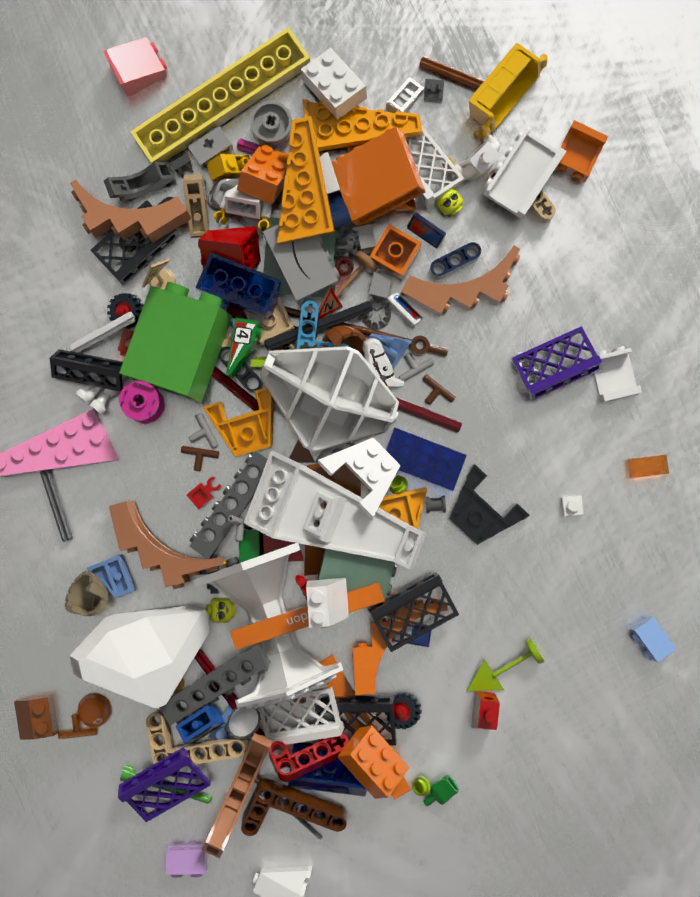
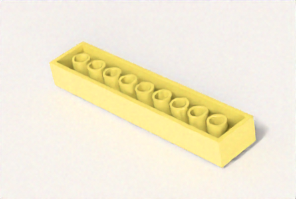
M288 27L130 132L151 164L157 161H168L186 149L193 139L203 137L210 128L221 126L301 73V69L310 63V57Z

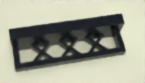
M58 349L49 357L52 378L119 392L123 389L122 374L119 373L123 364L122 361ZM57 366H61L66 373H58ZM72 370H79L83 377H78ZM90 373H95L100 380H94ZM107 377H116V384H112Z

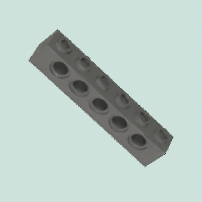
M257 451L254 454H249L245 460L247 464L244 469L240 468L235 474V482L232 486L229 484L225 488L223 499L221 501L217 500L212 507L214 512L210 517L206 516L202 521L200 532H195L189 541L192 543L189 547L206 559H210L235 525L228 522V517L233 515L239 518L253 499L268 460ZM253 467L259 471L256 478H250L248 475L249 470ZM241 483H245L248 487L247 492L244 494H240L237 490L238 485ZM229 499L236 501V507L233 510H229L226 506ZM220 514L225 517V523L222 526L217 525L215 521L216 517ZM208 530L214 533V539L210 542L204 537Z
M257 643L172 695L167 704L159 707L169 725L175 722L178 725L186 720V716L190 713L195 714L203 709V705L207 703L212 705L219 700L218 696L224 693L227 696L235 691L236 685L241 684L243 686L252 680L251 676L257 673L260 676L265 673L271 661L261 645ZM244 662H249L252 670H247L244 667ZM228 672L234 673L236 679L231 680L228 677ZM212 682L218 683L219 690L212 687ZM196 692L202 693L203 699H198ZM180 701L186 703L187 709H183L180 706Z

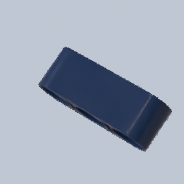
M336 192L328 195L334 230L351 225L352 220L341 193Z
M470 242L434 260L429 269L430 276L435 280H440L476 262L481 254L480 245L476 242ZM474 249L477 252V255L470 256L468 255L467 250ZM457 257L460 260V264L453 265L450 259ZM441 266L443 272L437 274L434 272L433 267Z

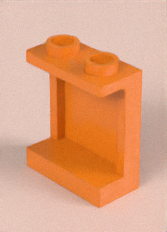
M574 120L561 145V148L566 150V153L556 167V170L572 175V178L577 181L583 180L586 182L608 136Z

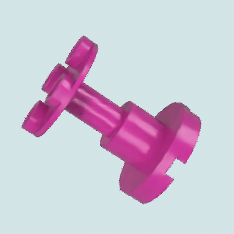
M134 381L126 385L119 395V404L123 413L139 423H154L164 412L165 402L163 395L147 382Z

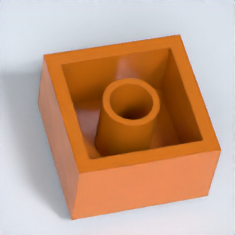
M388 224L369 257L378 267L402 280L419 252L422 242Z

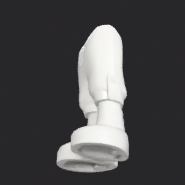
M122 375V382H123V383H124V381H125L126 378H127V377L124 376V375ZM96 376L94 380L99 381L100 378ZM107 377L112 384H116V377ZM92 386L89 390L78 389L75 394L100 415H103L106 411L105 405L109 397L118 394V391L104 389V392L96 400H94L103 388Z

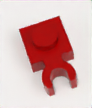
M214 476L208 479L206 486L200 483L187 494V497L198 510L214 498L211 494L212 491H218L222 487L221 484L217 487H212L211 483L216 479Z

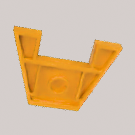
M267 387L254 391L260 409L254 412L227 419L222 402L202 407L235 457L273 446L274 399Z

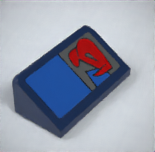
M417 212L413 214L407 225L408 230L434 248H438L446 236V232Z

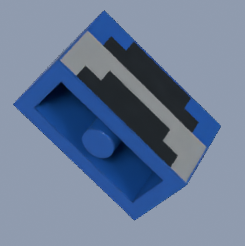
M206 706L176 725V728L183 743L187 744L197 742L225 724L217 706Z

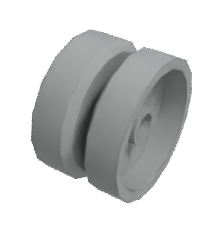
M266 101L259 104L253 110L250 119L255 141L259 145H268L273 149L284 147L290 141L292 117L289 110L277 101Z

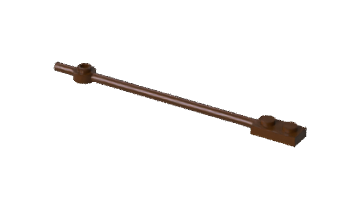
M229 285L224 304L246 310L265 301L266 295ZM284 306L288 315L300 318L301 310ZM309 312L307 318L303 317V319L314 321V318L310 319L311 313ZM347 322L335 325L355 328L367 336L378 334L410 340L412 342L409 347L416 355H424L427 351L447 356L448 353L447 348L429 344L428 339L424 336L408 339ZM417 343H422V344H423V348H422V349H418V348L416 347V344H417Z

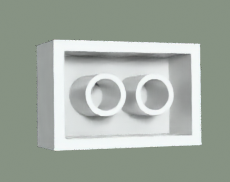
M332 48L326 50L301 69L303 82L337 120L367 99L366 85Z

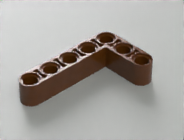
M264 778L258 782L243 813L241 831L246 836L257 834L270 807L336 832L346 828L347 815L345 808L277 781Z

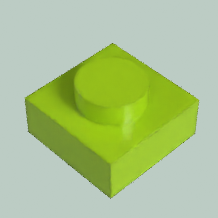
M257 356L256 359H251V369L262 370L267 357Z

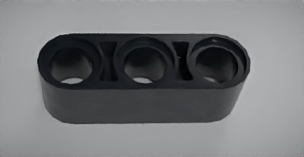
M223 347L218 356L227 368L228 361L223 360V355L226 352H230V347ZM244 362L242 366L246 367L245 373L242 375L236 374L235 377L250 393L255 394L254 391L262 389L263 383L259 376ZM254 379L259 382L258 387L250 389L249 382Z

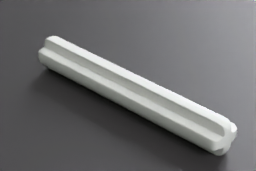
M132 312L124 314L70 344V351L79 353L134 323L136 321L135 316Z

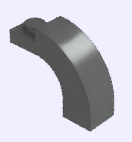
M157 161L138 173L122 177H107L103 182L110 198H119L120 201L156 191L171 182L175 177L168 161Z

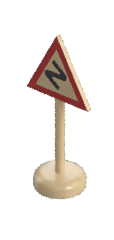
M170 259L150 265L142 285L143 288L149 283L150 286L165 290L167 282L176 283L173 273L168 269H163Z

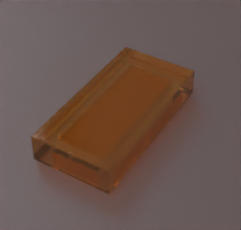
M667 455L627 459L630 478L669 474Z

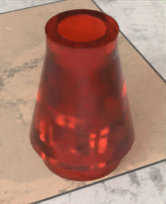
M341 257L336 261L335 267L339 275L348 276L352 273L354 264L351 259ZM343 267H346L347 271H343L341 269Z

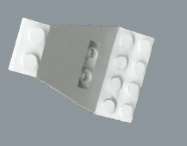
M271 451L244 521V524L274 539L393 561L410 570L414 568L427 534L379 507L371 519L358 505L363 498L312 469L274 451Z

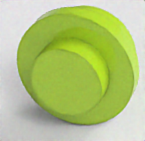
M395 475L389 489L394 494L402 493L406 490L408 482L403 476Z
M419 776L412 783V789L416 795L426 796L430 793V783L425 777Z

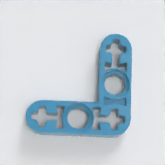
M306 301L301 307L296 349H300V346H303L304 343H307V346L312 348L314 347L313 343L317 344L316 348L322 345L328 347L335 346L332 342L315 340L319 308L314 301ZM309 304L315 309V312H312L310 319L314 318V322L310 320L303 321V317L307 318L308 314L307 311H304V308H307ZM307 323L313 327L312 333L308 335L302 331V326ZM342 344L341 346L336 347H346L348 345Z

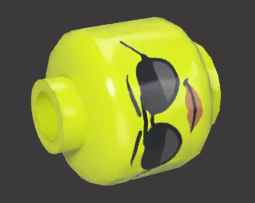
M453 188L436 199L435 203L444 215L450 214L453 216L463 207L461 205L463 198Z
M213 598L210 604L206 605V611L213 623H228L235 616V604L229 598Z

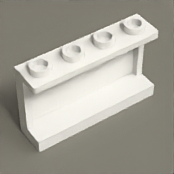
M529 127L524 132L520 130L515 138V141H517L514 148L512 146L509 147L504 155L507 157L504 163L499 162L494 170L496 173L493 179L489 178L484 185L486 189L484 195L521 219L524 218L566 153V150L561 147L557 150L530 133Z

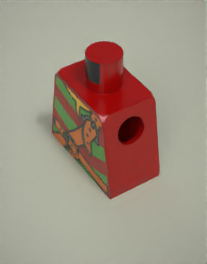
M475 691L471 728L497 730L500 701L495 693Z

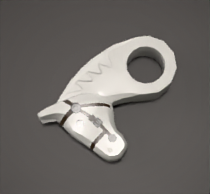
M375 338L365 340L363 343L364 358L388 388L404 386V381L395 378L392 365L380 341Z

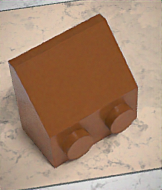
M53 694L14 701L20 740L46 738L59 733Z

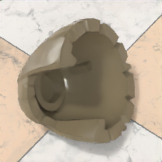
M89 570L82 572V574L75 578L65 598L66 611L83 616H94L102 613L109 601L105 585L97 575Z

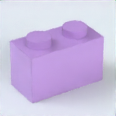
M168 846L165 851L166 875L179 878L183 875L201 877L202 874H205L207 871V853L202 851L203 846Z

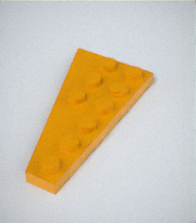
M302 99L305 117L312 116L319 151L365 144L371 138L378 137L385 133L387 129L394 127L400 129L404 133L405 138L423 135L420 114L399 111L391 113L385 112L383 109H377L376 111L368 110L367 107L356 106L337 120L321 101L315 103Z
M312 116L292 120L277 244L335 232Z

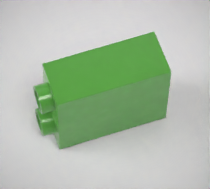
M167 282L165 290L150 286L119 373L134 381H144L155 388L202 403L232 315L221 308L223 299L215 295L201 292L199 300L187 297L188 288L173 282Z

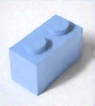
M648 616L631 629L634 633L632 635L633 639L638 645L642 644L645 648L643 652L650 661L653 659L655 662H660L676 650L674 644L652 616Z

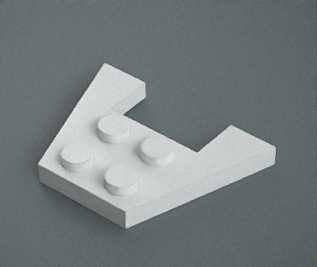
M374 438L324 457L317 462L330 476L345 464L371 491L358 504L371 519L374 517L400 467L397 461Z

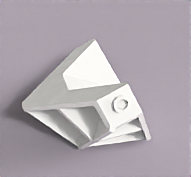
M348 346L269 351L259 375L302 446L313 452L385 432L396 421L398 416L397 408L399 401L361 353Z
M187 605L108 616L70 654L73 674L84 681L157 709L164 706L169 701L210 632L209 615L206 609L196 605Z

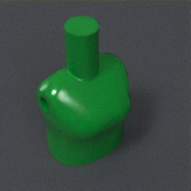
M446 775L430 786L431 795L424 799L423 802L427 807L435 801L443 805L459 792V788L449 775Z

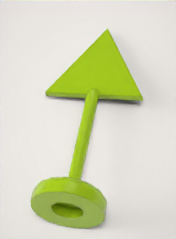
M529 638L526 640L529 652L494 673L484 659L466 691L504 690L497 679L498 675L531 656L538 664L545 662V659L533 639Z

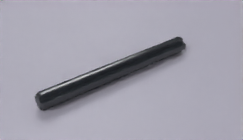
M370 301L317 320L316 333L372 312L373 308ZM310 324L303 325L302 331L304 334H311L313 327ZM298 328L264 340L266 349L269 351L296 341Z

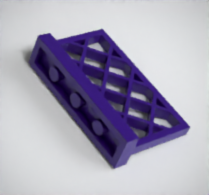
M582 326L512 357V361L529 392L531 400H535L601 370L603 363L600 356L595 352ZM580 333L583 338L581 345L571 342L572 336ZM559 342L566 344L564 352L553 350L555 344ZM569 345L579 348L577 356L566 354ZM582 349L589 351L592 355L589 359L579 358ZM539 351L549 352L546 361L536 358ZM552 353L562 356L559 365L549 362ZM564 357L575 360L573 366L569 368L562 366ZM526 358L531 360L529 368L520 366L518 361ZM534 361L544 364L542 372L531 370ZM547 365L557 368L556 373L551 376L544 374ZM529 373L540 376L538 382L530 385L527 380Z
M182 747L119 784L118 799L122 803L126 801L145 822H148L211 786V782L191 761L187 750ZM185 766L191 769L190 773L179 771ZM168 776L175 777L174 782L163 781V779ZM178 777L189 778L188 784L177 783ZM192 779H200L202 783L195 785L191 784ZM152 785L159 786L158 792L148 791L147 788ZM171 787L173 790L172 793L161 792V788ZM176 788L187 789L183 794L175 793ZM142 795L143 799L142 801L133 800L132 797ZM152 796L157 797L156 802L145 801V797ZM159 798H170V802L159 803ZM143 807H151L155 809L151 813L147 814L143 810Z

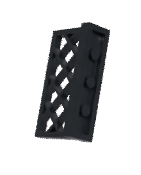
M146 200L137 209L152 207V204ZM176 229L154 243L150 240L148 244H140V235H143L141 231L136 233L137 244H126L127 239L123 240V244L113 243L115 233L112 230L91 249V252L123 286L179 236ZM107 246L109 247V256H100L97 251L101 247ZM113 247H123L122 257L112 256ZM126 247H135L136 254L133 257H126ZM112 260H122V267L115 272L111 267Z
M436 572L368 609L390 652L397 650L459 615L440 575ZM440 586L443 592L441 599L431 598L432 590ZM419 597L426 599L424 609L413 607L415 599ZM429 600L439 602L436 613L426 611ZM442 604L449 605L453 612L447 616L440 615ZM399 608H409L406 619L396 616ZM412 609L422 612L419 623L409 620ZM425 613L435 616L433 624H422ZM384 616L392 618L389 628L382 627L378 620ZM395 619L405 621L402 632L392 629ZM408 623L418 625L415 634L405 633ZM391 632L401 635L400 641L393 646L389 641Z
M329 696L318 697V700L326 705L330 702ZM335 696L339 716L342 713H349L353 717L348 723L340 717L344 725L343 732L348 729L353 735L356 731L350 726L355 719L363 727L369 726L376 720L383 726L378 733L380 734L386 729L391 733L392 739L384 740L390 746H396L395 696ZM315 703V712L320 716L324 708ZM361 713H368L372 718L366 723L359 715ZM381 713H390V720L387 723L378 717Z

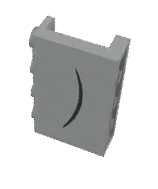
M279 224L263 231L264 238L297 304L303 302L306 297L333 284H338L340 275L336 267H331L329 261L332 259L328 251L323 250L321 246L323 241L320 235L277 244Z

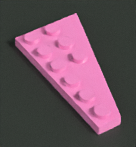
M92 409L0 453V477L119 461L95 410Z

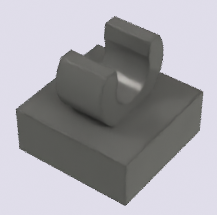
M425 79L424 100L442 101L444 80Z
M185 151L168 160L173 169H177L180 175H184L181 171L184 165L189 170H192V166L189 163L191 160Z

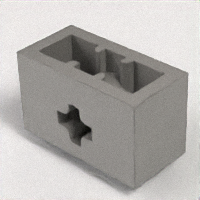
M220 126L210 128L206 131V135L193 139L190 145L187 146L202 170L207 168V162L220 154H228L233 150L231 142Z

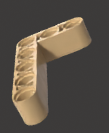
M161 710L151 713L146 719L153 764L162 760L161 755L167 757L182 747L187 750L188 757L196 765L239 758L246 752L249 746L247 738L235 739L230 737L174 747L170 725ZM155 716H157L160 719V724H157L155 722ZM158 735L164 739L163 744L158 741ZM235 743H239L242 746V751L236 749ZM217 746L223 748V754L217 752ZM198 749H202L204 751V757L198 754Z

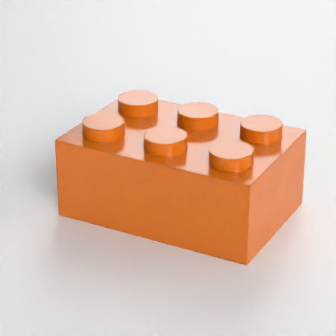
M260 144L241 170L237 190L273 204L284 188L287 157L289 154L277 151L268 145Z
M373 726L358 728L337 756L375 799L388 798L409 769L407 764Z

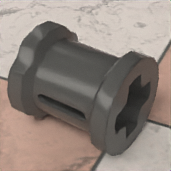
M445 495L441 498L426 497V513L431 511L446 513Z

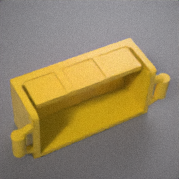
M515 43L469 99L470 117L483 125V136L488 137L490 132L496 130L540 77V72L547 66L548 56L546 54H542L539 58L519 43Z

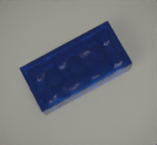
M395 427L386 451L400 465L398 472L451 492L454 491L467 456Z

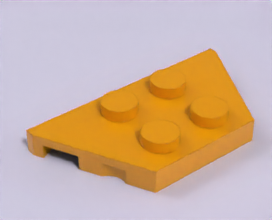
M427 487L386 496L381 501L379 508L418 529Z

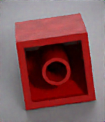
M257 227L207 230L198 239L204 274L246 279L261 261Z

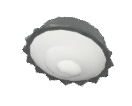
M244 706L232 710L226 723L230 736H233L235 739H246L252 737L254 733L256 734L261 723L258 708L246 709Z

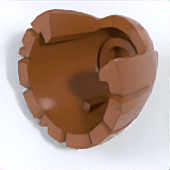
M343 325L335 326L325 332L326 334L323 336L322 341L332 342L335 345L333 347L346 344L359 351L362 356L364 355L363 343L366 337L357 329Z

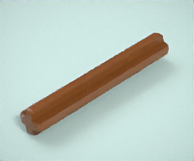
M425 56L420 60V67L476 90L485 81Z

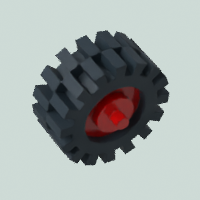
M131 293L115 295L114 299L109 301L111 305L107 306V308H110V311H107V315H111L109 317L110 321H114L124 314L132 312L136 321L125 328L135 327L144 305L140 303L142 300L136 298L137 296Z
M406 692L394 695L396 729L402 728L403 730L417 723L421 717L422 710H420L421 703H418L417 697L414 698V695L407 694ZM385 713V715H387V717H388V718H386V719H387V721H389V720H390V713Z

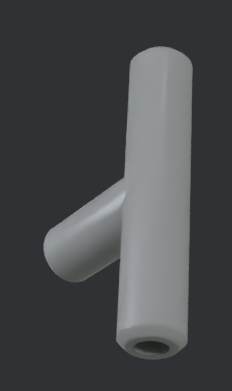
M407 353L404 357L411 369L400 375L399 379L405 382L433 366L434 361L430 358L418 365L412 354Z
M202 413L196 414L195 418L201 430L188 437L190 442L193 443L205 436L212 449L218 447V443Z
M230 515L228 522L236 525L235 541L242 542L244 528L251 530L252 527L244 524L245 520Z

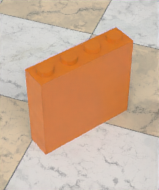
M397 127L387 129L385 133L371 138L367 143L353 148L349 153L340 155L331 162L352 223L357 226H363L426 192L404 133Z

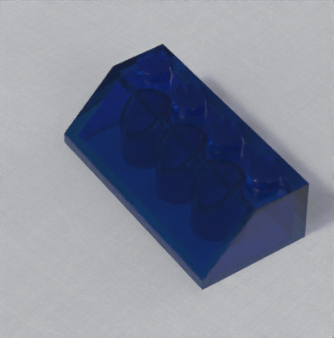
M210 252L195 288L199 292L215 295L223 299L225 303L270 320L278 302L281 280Z
M294 743L292 754L314 744ZM325 751L317 752L322 757L327 755ZM301 759L299 763L302 765H306L309 763V761L307 759ZM340 759L288 782V786L292 788L364 797L367 792L366 788Z

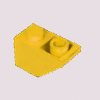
M220 154L207 162L211 181L239 178L241 170L250 159L249 155Z

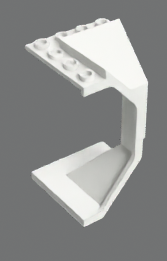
M295 543L193 580L195 588L205 584L213 585L243 608L247 613L250 624L287 612L282 600L288 557L291 553L301 549L299 544ZM294 631L260 642L259 644L271 663L267 666L268 670L257 677L254 691L235 700L237 708L245 706L246 709L253 707L257 709L291 701L333 681V678L337 677L336 673L343 670L341 662L328 666L321 665L299 646Z

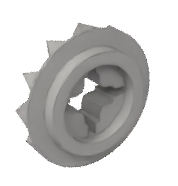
M373 298L369 301L373 309H381L379 313L381 320L376 316L371 317L373 312L362 315L361 319L366 326L379 329L389 322L391 310L388 303L382 299Z

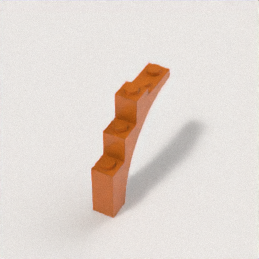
M417 600L413 607L424 609L425 604H423V600ZM431 600V604H428L426 611L437 612L439 602ZM442 604L441 611H447L448 605ZM399 608L396 616L406 619L409 608ZM412 609L409 620L415 621L420 618L422 612ZM389 617V622H386V618H381L378 621L382 627L389 628L392 618ZM395 619L392 629L401 631L405 621ZM375 622L370 623L371 646H368V643H356V647H352L355 695L375 694V678L378 665L387 648ZM391 632L389 641L391 642L397 634Z

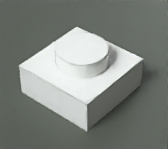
M581 495L561 497L563 517L584 514Z

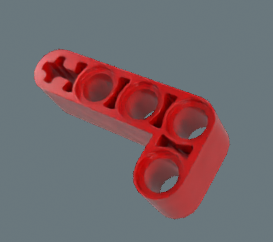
M344 734L330 737L290 755L283 742L274 741L269 748V758L278 778L283 782H289L339 759L337 756L349 740ZM275 750H281L283 752L279 756L273 754ZM325 751L327 755L322 757L317 752ZM301 759H307L309 763L306 765H302L299 763V761ZM284 767H289L291 771L289 773H283L281 769Z

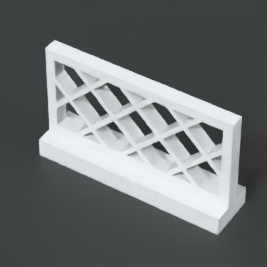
M422 126L423 141L413 140L412 137H406L409 149L411 144L422 145L420 153L410 151L412 156L419 157L418 165L415 164L418 173L420 170L431 171L429 178H422L420 176L426 192L418 196L426 208H429L433 205V201L464 182L465 178ZM424 146L433 147L434 155L423 153ZM422 158L433 159L432 166L421 165ZM435 159L443 160L446 163L445 168L434 167ZM433 171L444 173L443 180L432 179ZM446 173L454 174L458 179L453 182L445 181ZM431 183L442 185L441 190L434 194L430 189Z
M332 687L315 689L297 697V701L295 699L291 700L290 702L294 704L291 711L280 706L281 703L272 705L275 707L272 714L266 712L264 707L258 708L265 737L271 740L272 743L274 741H281L288 745L341 736L344 730ZM320 694H329L330 702L328 705L318 700ZM302 697H307L313 701L309 708L299 703ZM314 703L324 708L320 716L310 710ZM296 706L306 712L302 719L292 713ZM277 709L287 715L283 722L273 716ZM326 710L334 715L335 721L328 722L322 718ZM307 714L317 719L315 724L309 725L303 721ZM291 717L299 724L297 727L291 728L285 722ZM270 720L280 725L277 731L270 732L268 726Z

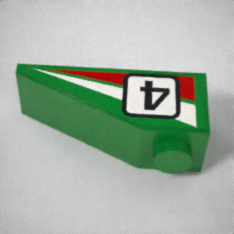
M235 318L226 375L229 378L235 377L257 346L259 338H262L263 327H261L259 321Z

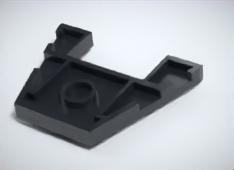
M474 464L448 519L478 545L530 515L517 503L504 517L496 512L474 491L487 477Z

